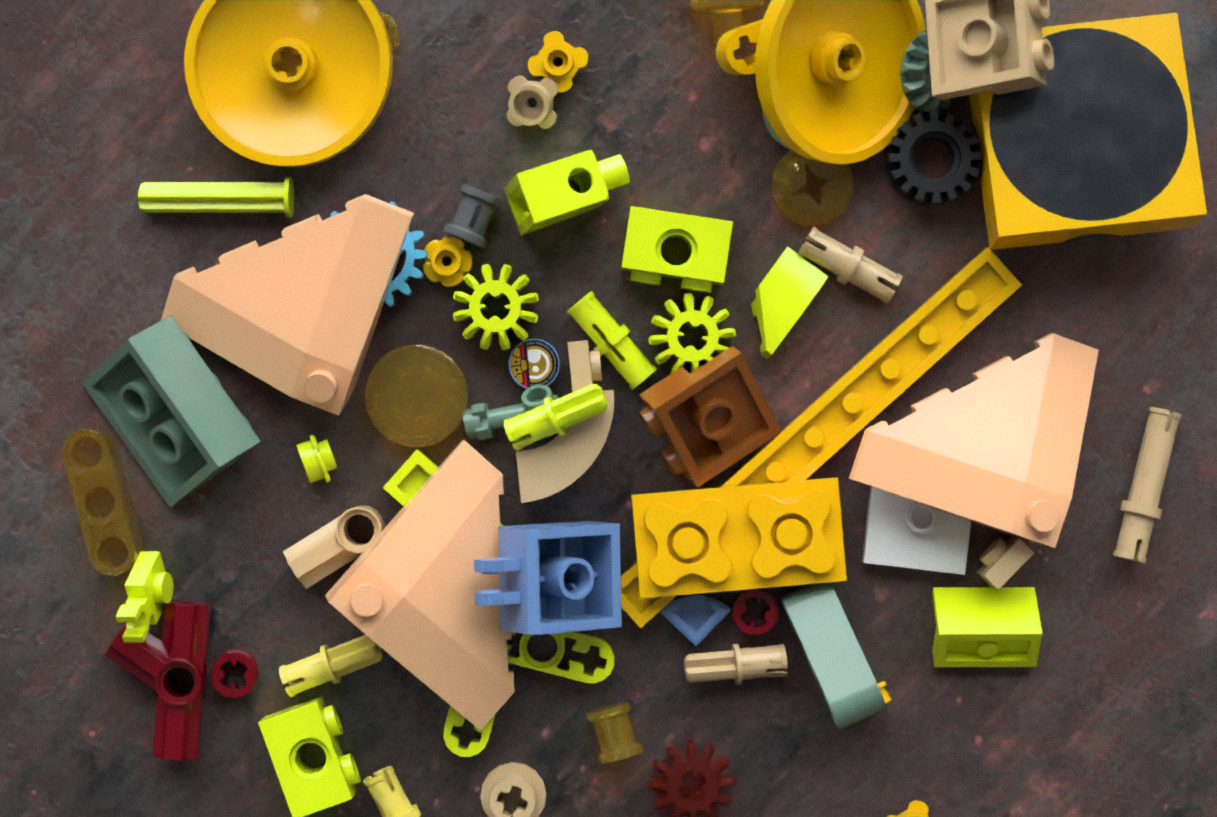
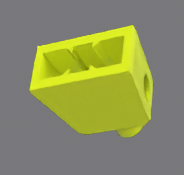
M587 150L517 173L503 189L522 236L600 207L609 199L608 191L629 184L630 177L624 159L620 154L597 162L593 151ZM569 179L574 180L579 185L581 193L571 189L568 183Z

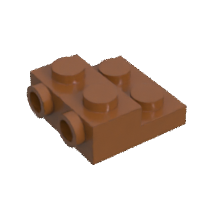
M731 346L690 374L683 367H680L639 394L646 408L640 411L638 415L651 436L656 439L661 435L667 445L665 449L660 451L666 466L675 477L684 474L697 488L782 432L742 353L734 346Z

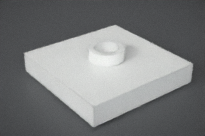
M870 487L862 562L965 575L971 521Z

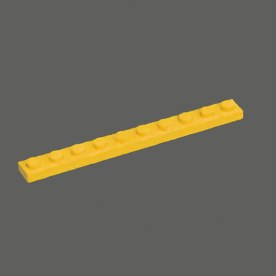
M989 247L984 248L720 487L806 480L1020 288L1022 284ZM637 561L621 575V607L640 628L676 597L665 596L640 599Z

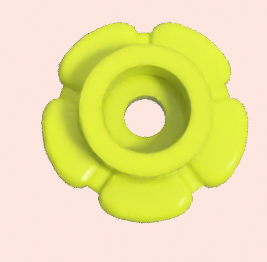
M309 435L311 440L296 445L310 483L325 478L326 483L331 480L328 471L337 468L327 439L317 443L315 435Z

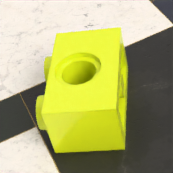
M631 206L621 270L631 272L630 281L660 285L662 276L682 279L681 289L711 293L712 284L722 285L725 280L733 221ZM672 237L683 239L690 248L688 261L682 265L667 263L661 254V246L665 240Z
M320 696L267 715L258 722L292 817H304L351 800L357 792L354 784L361 782L360 774L352 754L343 755L337 736L343 734V728L334 705L326 707L323 697ZM306 743H315L321 746L326 754L325 765L319 768L306 766L300 758L301 746Z

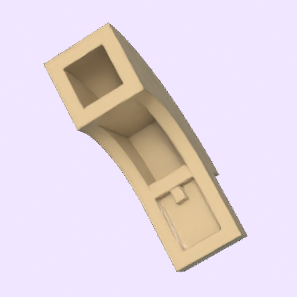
M588 340L567 342L572 392L589 386L594 381H602L599 350L589 351ZM614 390L603 391L608 403V409L605 412L566 428L565 435H558L541 447L516 451L521 503L536 501L560 492L581 477L593 464L601 452L611 428L614 412Z

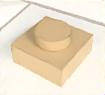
M1010 536L1005 542L1000 537L980 556L979 560L984 564L976 573L990 587L999 590L1034 552L1020 538Z

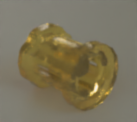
M628 701L611 704L586 713L588 721L594 724L601 753L597 755L600 764L622 760L643 752L642 744L637 743L634 738L628 712L631 710Z

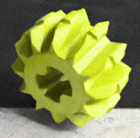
M489 264L482 265L485 283L479 285L474 276L469 273L466 274L463 280L474 292L472 295H468L461 291H455L453 295L454 300L469 304V309L453 313L454 321L462 322L470 318L474 320L463 331V337L469 340L480 329H483L484 333L480 340V348L488 350L491 345L493 333L498 334L502 350L510 349V341L506 332L511 329L522 341L526 340L528 334L517 324L518 321L522 319L529 323H537L539 318L533 312L522 310V305L538 302V294L528 293L520 297L518 295V292L529 283V278L526 275H522L512 286L509 285L508 281L512 273V267L504 264L501 269L499 281L493 279V271ZM492 295L495 299H499L505 295L510 300V304L504 306L506 310H510L506 318L501 320L499 317L493 316L487 320L484 317L482 310H486L488 307L482 303L487 296Z
M685 293L683 296L685 312L682 313L671 299L667 300L664 306L673 320L670 322L657 315H654L651 323L656 327L665 329L666 335L650 336L648 338L649 345L656 346L666 343L668 347L667 350L655 357L656 363L660 365L673 355L677 360L671 368V373L680 367H684L685 362L690 363V373L700 367L699 361L703 360L706 364L713 359L711 356L713 352L719 355L727 350L729 347L718 344L719 339L735 337L736 330L734 328L718 330L716 325L729 316L727 309L720 310L711 318L707 315L714 301L710 296L704 298L698 311L694 310L693 294ZM687 323L692 329L700 325L704 329L706 336L701 337L700 340L705 342L700 350L697 351L692 345L685 348L680 345L678 337H682L684 333L679 332V329L683 324Z

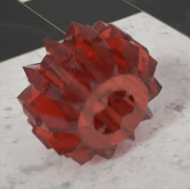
M686 738V754L679 755L677 748L670 743L665 747L669 758L672 760L670 764L662 759H653L652 767L665 776L648 779V788L654 791H664L653 800V805L656 809L665 808L673 803L668 817H681L683 811H687V817H698L697 812L704 810L707 817H718L714 807L711 805L713 801L721 806H730L731 798L718 789L735 786V777L729 774H719L730 765L726 755L710 762L715 751L713 743L707 742L698 755L695 754L696 746L694 739ZM688 771H692L694 777L697 776L698 772L704 775L699 780L701 790L694 794H691L689 788L685 792L679 789L684 784L682 775Z

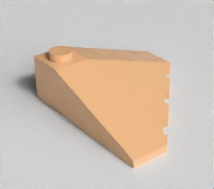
M364 194L348 201L345 204L346 211L322 220L319 214L284 228L281 232L283 237L261 247L258 246L256 240L222 254L219 257L220 264L199 273L196 272L194 267L177 273L173 278L161 320L172 315L181 330L193 341L284 394L339 416L355 389L414 213Z
M1050 333L1034 341L1035 350L1014 361L1010 356L1003 357L973 373L974 382L952 393L949 389L944 388L911 405L913 413L891 425H888L886 421H881L865 429L849 479L1020 539L1055 548L1072 499L1099 350L1055 333Z
M462 440L325 596L335 609L481 731L515 692L514 672L508 671L507 640H512V633L501 630L500 605H475V592H481L483 589L500 590L499 573L485 575L480 572H474V559L499 557V495L504 494L503 474L465 440Z

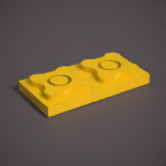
M837 477L631 495L640 599L847 581L839 482Z

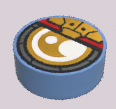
M535 338L524 340L510 354V374L516 383L526 389L539 384L549 386L559 373V356L554 347L544 340Z

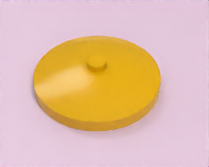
M204 0L196 12L188 32L184 52V70L193 106L203 123L219 141L239 155L260 163L279 167H302L322 163L340 155L355 145L369 131L387 100L393 72V57L387 28L378 9L371 0Z
M771 0L764 15L757 39L755 77L759 100L766 119L775 134L785 145L797 154L811 160L832 164H850L874 156L890 144L893 136H898L900 132L897 129L910 119L915 109L906 99L902 89L901 65L905 51L911 41L918 34L926 31L918 0Z

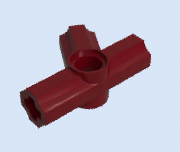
M170 601V603H165L162 638L149 629L144 643L124 642L122 636L127 627L126 623L105 653L106 657L158 693L152 757L177 761L199 759L204 690L209 680L206 664L211 604L189 601ZM175 667L186 668L194 677V686L190 693L178 692L171 685L170 675Z

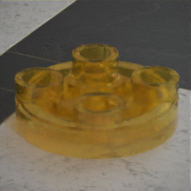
M407 345L387 353L372 369L365 388L366 409L376 429L387 439L407 447H426L443 441L458 428L468 406V385L460 367L446 353L426 345Z

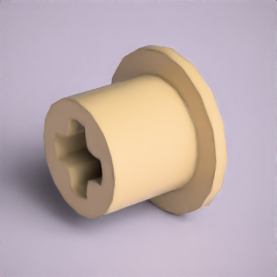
M509 762L497 766L488 773L482 784L480 798L483 810L488 817H539L545 807L546 789L543 779L536 770L523 763Z

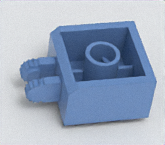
M574 521L498 526L499 557L474 559V572H480L485 575L499 573L500 590L483 589L481 592H475V605H500V625L503 631L543 635L622 627L620 524Z

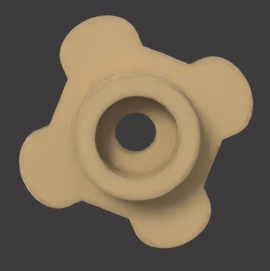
M521 75L511 79L508 84V91L511 93L508 103L509 110L507 111L509 122L514 126L538 124L543 129L553 126L557 120V114L553 110L554 96L558 93V86L555 81L550 78H544L540 82L528 81ZM529 98L536 99L537 105L535 107L528 104Z

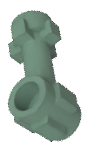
M539 384L533 385L523 392L521 397L523 403L491 410L488 409L487 403L471 405L472 408L463 410V422L467 438L469 440L493 438V430L504 428V420L545 404L544 399L551 396L553 400H556L558 396L552 395V391L548 386Z

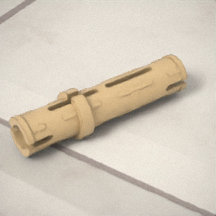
M1149 407L1148 409L1149 415L1128 500H1122L1120 510L1124 511L1116 549L1113 552V556L1145 564L1155 519H1161L1163 510L1158 508L1179 420L1182 417L1180 413H1170V410Z

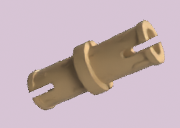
M813 226L805 239V243L802 244L798 255L836 274V281L846 285L847 282H850L879 298L883 303L888 304L895 293L893 289L899 286L903 275L896 274L863 255L865 250L855 245L851 249Z

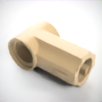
M359 505L346 510L339 517L284 550L283 553L297 579L308 589L358 558L382 532L386 524L383 516L377 509ZM354 515H364L372 521L374 535L368 543H358L349 536L348 523Z

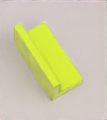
M933 587L932 596L936 619L932 650L934 667L1037 666L1043 633L1035 587H1001L999 590L993 587Z

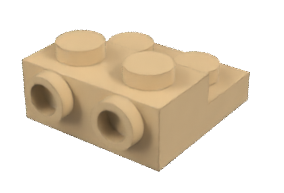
M925 0L933 97L945 100L985 91H991L996 95L1046 85L1045 71L1052 70L1054 67L1053 49L1048 39H1042L1041 20L1048 19L1050 15L1049 0Z

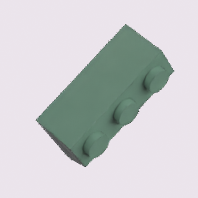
M172 315L127 339L82 382V385L170 508L231 466L261 442L252 430L249 421L240 413L223 389L217 376L208 368L192 345L188 335L181 330Z

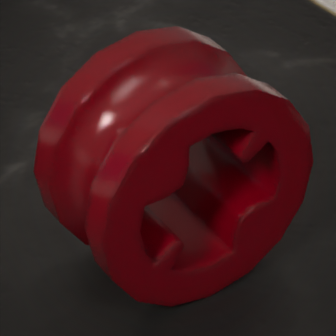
M761 588L742 590L736 595L732 603L731 614L735 624L742 631L750 635H760L774 627L778 619V607L774 598L767 591ZM752 597H755L757 603L764 599L769 607L763 611L765 621L758 625H754L752 619L747 624L741 618V614L747 610L744 602Z
M231 649L218 657L212 666L210 675L212 684L217 692L225 697L238 698L251 691L257 682L259 670L258 664L251 654L245 650ZM228 661H232L233 666L238 661L243 663L247 668L243 674L244 680L247 683L242 686H237V681H234L232 686L225 683L223 677L227 670L223 664Z

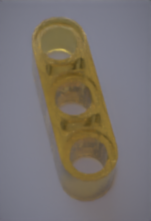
M101 429L78 430L65 440L62 450L86 549L92 566L99 573L107 576H118L132 570L140 551H144L118 445L114 437L107 431ZM89 437L98 441L102 448L101 459L94 466L86 465L79 453L82 442ZM101 487L112 492L115 498L114 509L108 516L99 514L92 504L94 493ZM112 537L121 539L128 548V557L123 565L112 564L105 554L106 544Z

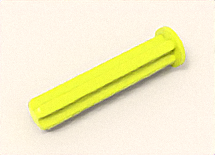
M285 177L284 182H144L138 190V205L140 211L144 213H284L286 218H292L294 212V185L292 177Z

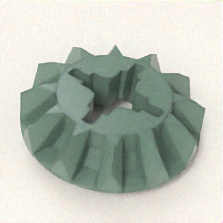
M926 30L918 34L905 51L901 65V84L908 102L920 111L929 112L936 111L937 109H948L951 98L939 100L932 96L931 75L927 73V68H930Z

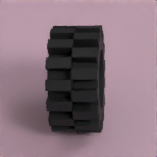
M929 111L925 114L919 113L904 122L897 129L900 133L897 137H892L885 151V157H887L886 175L890 174L893 181L890 184L895 190L899 189L904 194L902 197L906 200H914L918 202V205L922 206L943 205L965 193L972 186L973 180L977 178L980 169H977L978 163L982 161V151L978 152L976 145L979 143L976 134L972 136L968 128L971 127L965 121L959 122L955 119L956 115L952 113L940 114L939 111ZM928 139L939 140L949 148L952 155V164L947 174L943 177L927 178L916 169L913 155L916 147L922 141Z

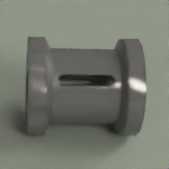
M462 184L459 190L463 195L452 222L445 224L442 231L469 244L485 249L487 244L484 238L495 210L501 209L504 201L480 189Z

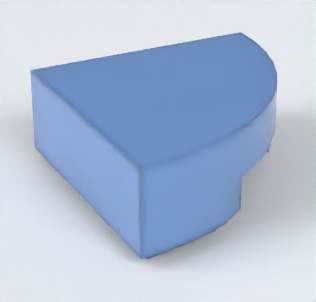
M689 594L674 598L659 612L697 646L727 615L731 608L714 597L702 594Z

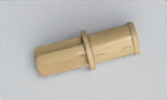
M732 644L730 651L688 654L684 658V674L686 680L690 683L734 679L736 685H741L742 680L764 677H787L788 673L787 654L784 644L754 648H739L738 644Z

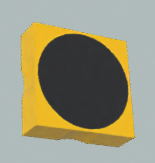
M1178 13L1042 27V39L1046 38L1049 40L1054 53V67L1052 70L1045 71V86L996 95L991 91L969 95L972 122L977 131L982 151L980 182L990 250L1061 243L1089 234L1125 236L1194 228L1207 215Z

